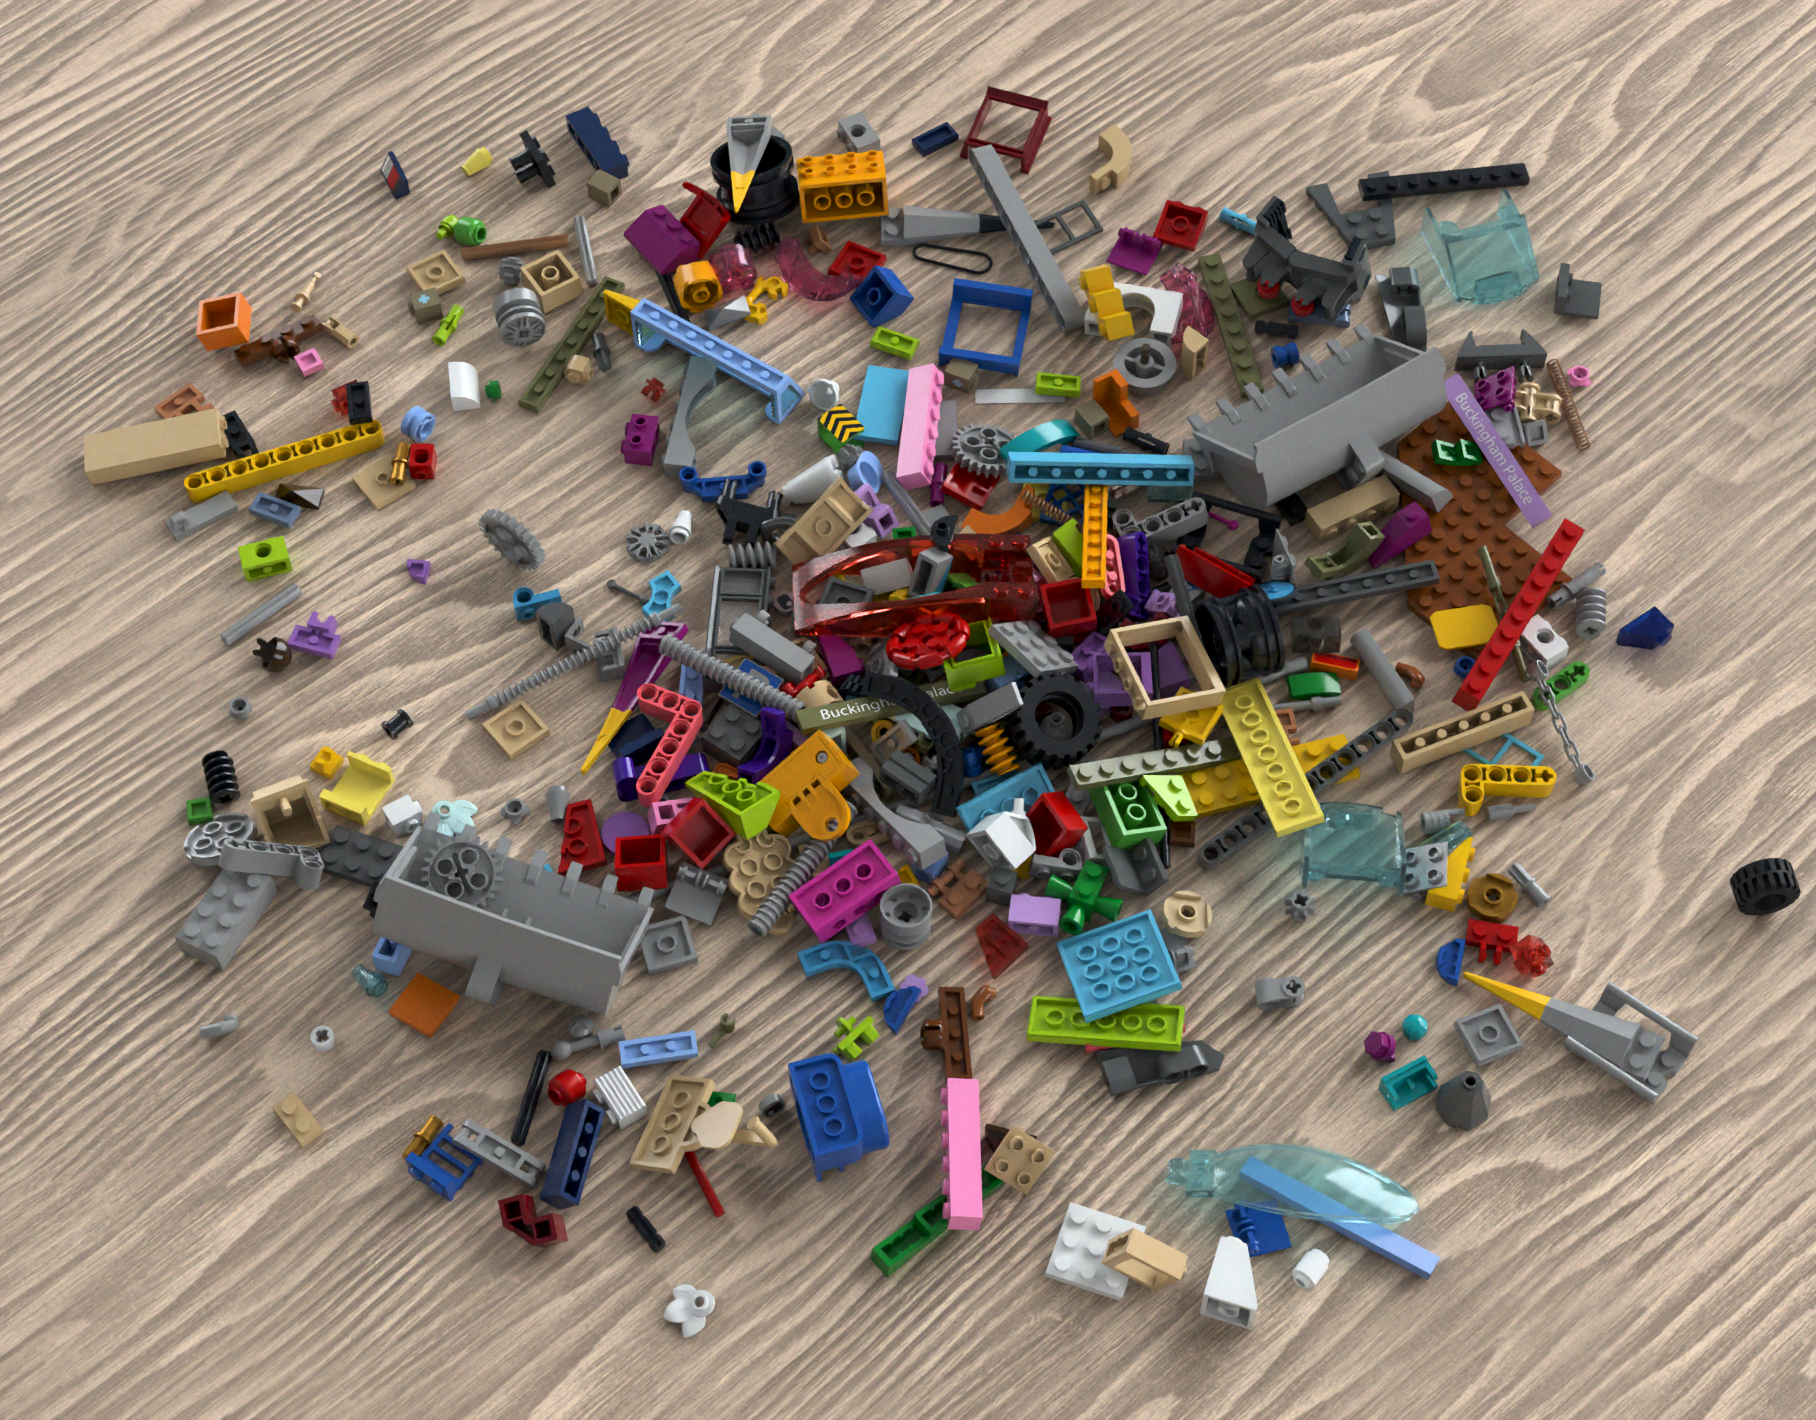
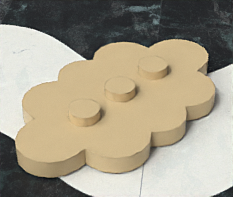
M766 828L748 840L736 833L734 835L735 842L725 849L722 857L725 869L731 873L728 879V887L733 894L738 896L737 909L740 915L748 920H752V916L756 914L757 909L769 897L770 892L774 891V887L778 885L779 880L782 879L784 874H787V870L795 862L794 859L790 858L791 845L788 839L779 834L768 835ZM789 902V906L785 908V911L780 914V918L776 920V923L771 925V930L767 931L769 934L775 936L784 935L792 928L794 923L793 912L796 910L791 902Z

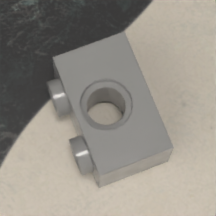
M861 112L838 120L837 136L840 142H844L848 152L881 151L880 138Z

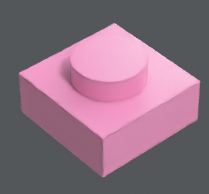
M315 348L294 356L295 363L304 377L325 369Z

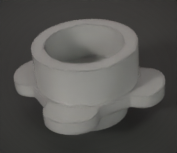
M519 798L508 800L505 807L501 809V815L508 817L512 824H519L521 818L530 813V807L524 805L523 801Z

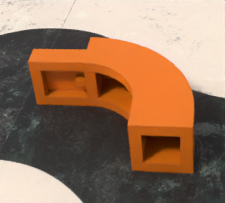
M1026 484L1014 506L1005 513L989 515L971 508L961 525V530L969 525L985 544H999L1018 532L1022 534L1033 521L1032 509L1034 507H1031L1032 502L1030 505H1027L1028 500L1024 503V498L1022 500L1020 498L1027 490H1029V494L1033 492L1034 496V487Z

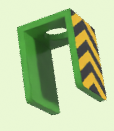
M841 403L817 418L818 437L836 455L840 448L848 443L850 445L853 444L855 447L857 445L861 448L865 447L864 441L853 439L864 431V426Z

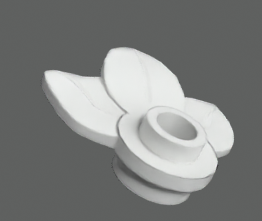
M683 1284L673 1289V1295L676 1300L667 1306L664 1312V1319L673 1323H682L683 1336L688 1338L703 1329L706 1316L714 1309L715 1300L710 1292L706 1290L697 1291L692 1285ZM700 1299H704V1304L701 1307H697V1302Z

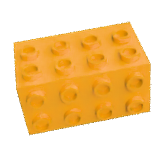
M869 150L862 153L848 152L841 155L826 154L820 157L805 156L796 159L802 223L889 215L883 151Z

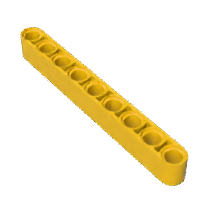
M373 419V422L350 425L192 473L184 479L188 498L193 503H202L225 490L229 494L378 449L385 442L382 426L379 421Z

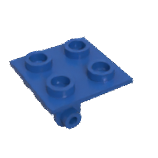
M1276 1199L1251 1205H1245L1244 1201L1234 1203V1209L1225 1211L1233 1237L1247 1244L1249 1258L1292 1247Z

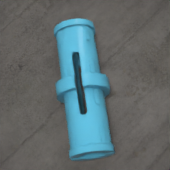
M1226 207L1222 209L1219 220L1235 226V229L1238 231L1243 230L1256 236L1255 227L1257 222L1247 218V215L1243 213L1240 215Z

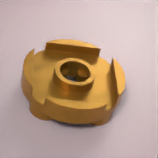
M1488 873L1480 878L1478 876L1471 882L1467 892V907L1471 913H1474L1483 920L1502 923L1515 911L1518 893L1513 888V883L1507 877L1496 873ZM1494 893L1498 901H1490L1486 895L1490 896Z

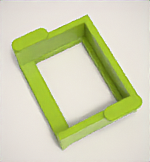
M990 617L986 621L982 620L968 624L970 627V639L966 643L967 645L975 646L989 642L992 654L954 663V659L949 658L943 661L950 692L974 688L976 686L975 682L1006 675L999 644L988 633L992 626Z

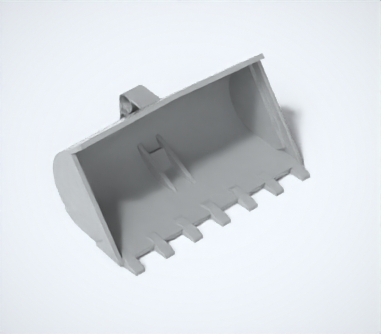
M1362 323L1353 328L1360 340L1358 343L1344 350L1342 345L1334 338L1326 342L1332 357L1317 364L1306 353L1298 358L1305 371L1289 379L1287 374L1279 367L1271 372L1278 385L1262 394L1259 388L1251 382L1243 387L1250 401L1234 409L1231 403L1223 397L1215 402L1222 416L1205 424L1197 412L1188 416L1187 419L1194 430L1192 434L1211 464H1215L1233 494L1243 505L1258 509L1259 511L1333 473L1342 487L1349 491L1371 481L1385 466V460L1378 448L1444 409L1447 393L1443 373L1446 372L1444 359L1439 355L1438 348L1432 347L1423 352L1383 336L1372 335L1369 329Z
M430 811L423 827L417 826L376 888L373 901L378 902L374 918L373 934L471 971L472 974L465 995L470 999L492 1007H496L504 985L508 984L607 1016L616 1000L629 963L637 947H640L654 911V908L650 907L655 890L644 886L636 902L614 894L619 878L617 876L607 874L601 889L579 882L583 865L572 861L565 877L544 870L548 852L536 849L530 864L508 857L512 840L501 836L496 846V853L492 856L493 858L500 857L502 860L496 864V867L504 868V871L497 873V876L504 879L503 882H496L501 891L492 892L496 898L495 901L489 898L486 899L487 908L482 904L478 905L479 908L424 888L429 884L428 882L421 881L422 877L427 876V873L422 871L421 867L429 866L424 857L432 858L433 855L429 849L437 851L439 849L437 841L445 845L447 844L446 836H448L436 832L441 815ZM466 824L460 835L461 839L464 840L466 834L469 833L471 841H473L477 827ZM467 852L463 858L464 863H474L476 854L474 852ZM453 854L454 861L460 872L456 877H460L463 880L468 895H472V890L465 877L469 872L462 869L458 855ZM449 861L443 862L440 865V872L442 874L451 872L452 863ZM483 875L475 876L472 882L473 886L476 888L482 887L485 884V877ZM458 884L451 886L449 889L451 897H458L462 892V888Z

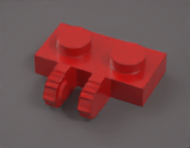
M1468 919L1465 945L1479 947L1478 962L1481 963L1486 959V949L1495 950L1493 965L1499 966L1502 951L1516 952L1519 927Z

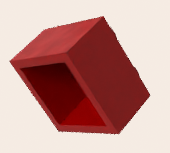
M1082 577L1040 585V600L1049 636L1058 638L1096 630L1097 617L1090 588H1081Z
M1063 791L1042 793L1026 814L1034 832L1036 842L1035 853L1037 855L1058 858L1062 850L1073 848L1088 829Z
M694 797L660 832L692 866L703 869L736 834L704 799Z
M662 834L616 838L615 875L619 877L617 881L618 892L642 890L644 886L654 890L668 888V854L666 838Z

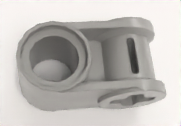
M1297 976L1264 978L1256 981L1254 984L1257 1004L1260 1010L1270 1011L1279 1008L1297 1007L1303 1002L1305 984Z

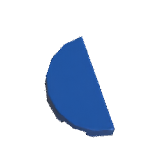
M1454 939L1453 942L1440 947L1436 957V969L1440 977L1456 987L1459 980L1466 939Z
M908 986V988L895 990L886 999L883 1007L884 1019L889 1029L895 1034H898L921 994L920 988Z

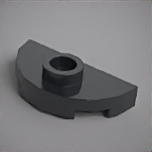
M959 515L941 517L931 526L930 540L938 546L940 551L949 553L959 523Z

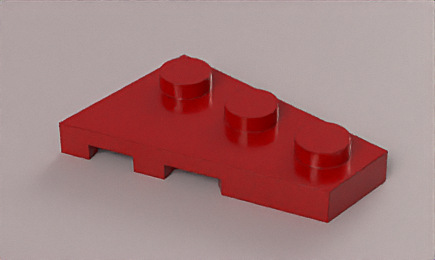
M591 799L567 805L564 839L560 852L561 861L558 867V874L561 876H566L572 861L583 865L581 872L607 865Z

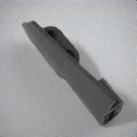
M1202 1040L1182 1042L1181 1052L1123 1048L1101 1050L1096 1053L1105 1084L1111 1096L1162 1081L1164 1084L1169 1085L1219 1071L1225 1056Z

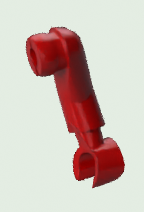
M818 665L812 674L807 675L795 687H793L791 682H787L780 688V691L785 692L786 696L791 695L794 699L805 687L808 686L810 689L814 686V682L824 678L826 672Z

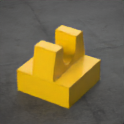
M324 746L309 767L312 772L332 780L344 763L343 756L336 754L333 749Z

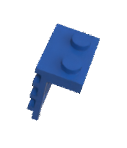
M448 1123L420 1157L411 1152L405 1161L409 1169L408 1173L414 1179L421 1181L434 1193L441 1195L451 1202L454 1199L455 1193L464 1187L465 1181L474 1175L473 1172L484 1161L453 1144V1138L448 1134L454 1127ZM442 1141L446 1142L471 1159L473 1163L469 1167L438 1147ZM435 1153L461 1171L463 1175L459 1179L428 1159V1157Z

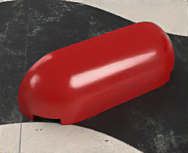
M1182 544L1179 545L1176 551L1185 580L1219 599L1236 594L1240 588H1248L1254 585L1255 580L1252 577L1202 549L1195 547L1194 551Z

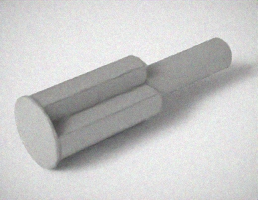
M1512 803L1486 806L1485 815L1488 821L1511 818L1514 813L1535 810L1536 805L1530 803L1512 806Z

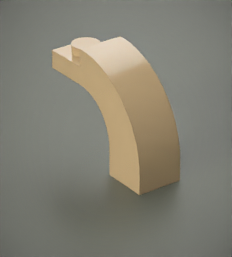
M1115 124L1099 134L1098 149L1110 161L1090 175L1089 190L1094 194L1105 190L1110 184L1117 189L1125 182L1130 172L1131 143L1127 135Z

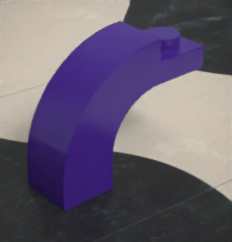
M768 706L760 709L762 739L757 753L751 760L737 767L738 780L740 778L747 779L749 784L756 785L790 755L792 749L793 731L786 729L785 712Z

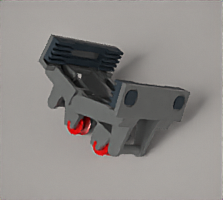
M1273 196L1256 216V238L1242 260V264L1247 270L1246 278L1248 281L1254 282L1261 276L1257 282V290L1259 295L1267 300L1277 297L1284 282L1290 283L1298 291L1291 300L1292 310L1296 316H1309L1322 305L1326 310L1324 314L1325 319L1328 322H1334L1347 303L1352 304L1356 300L1361 301L1372 277L1366 241L1353 237V241L1350 243L1351 246L1349 245V250L1346 251L1347 255L1345 254V259L1342 262L1301 252L1289 241V239H1292L1291 229L1288 228L1285 217V202Z

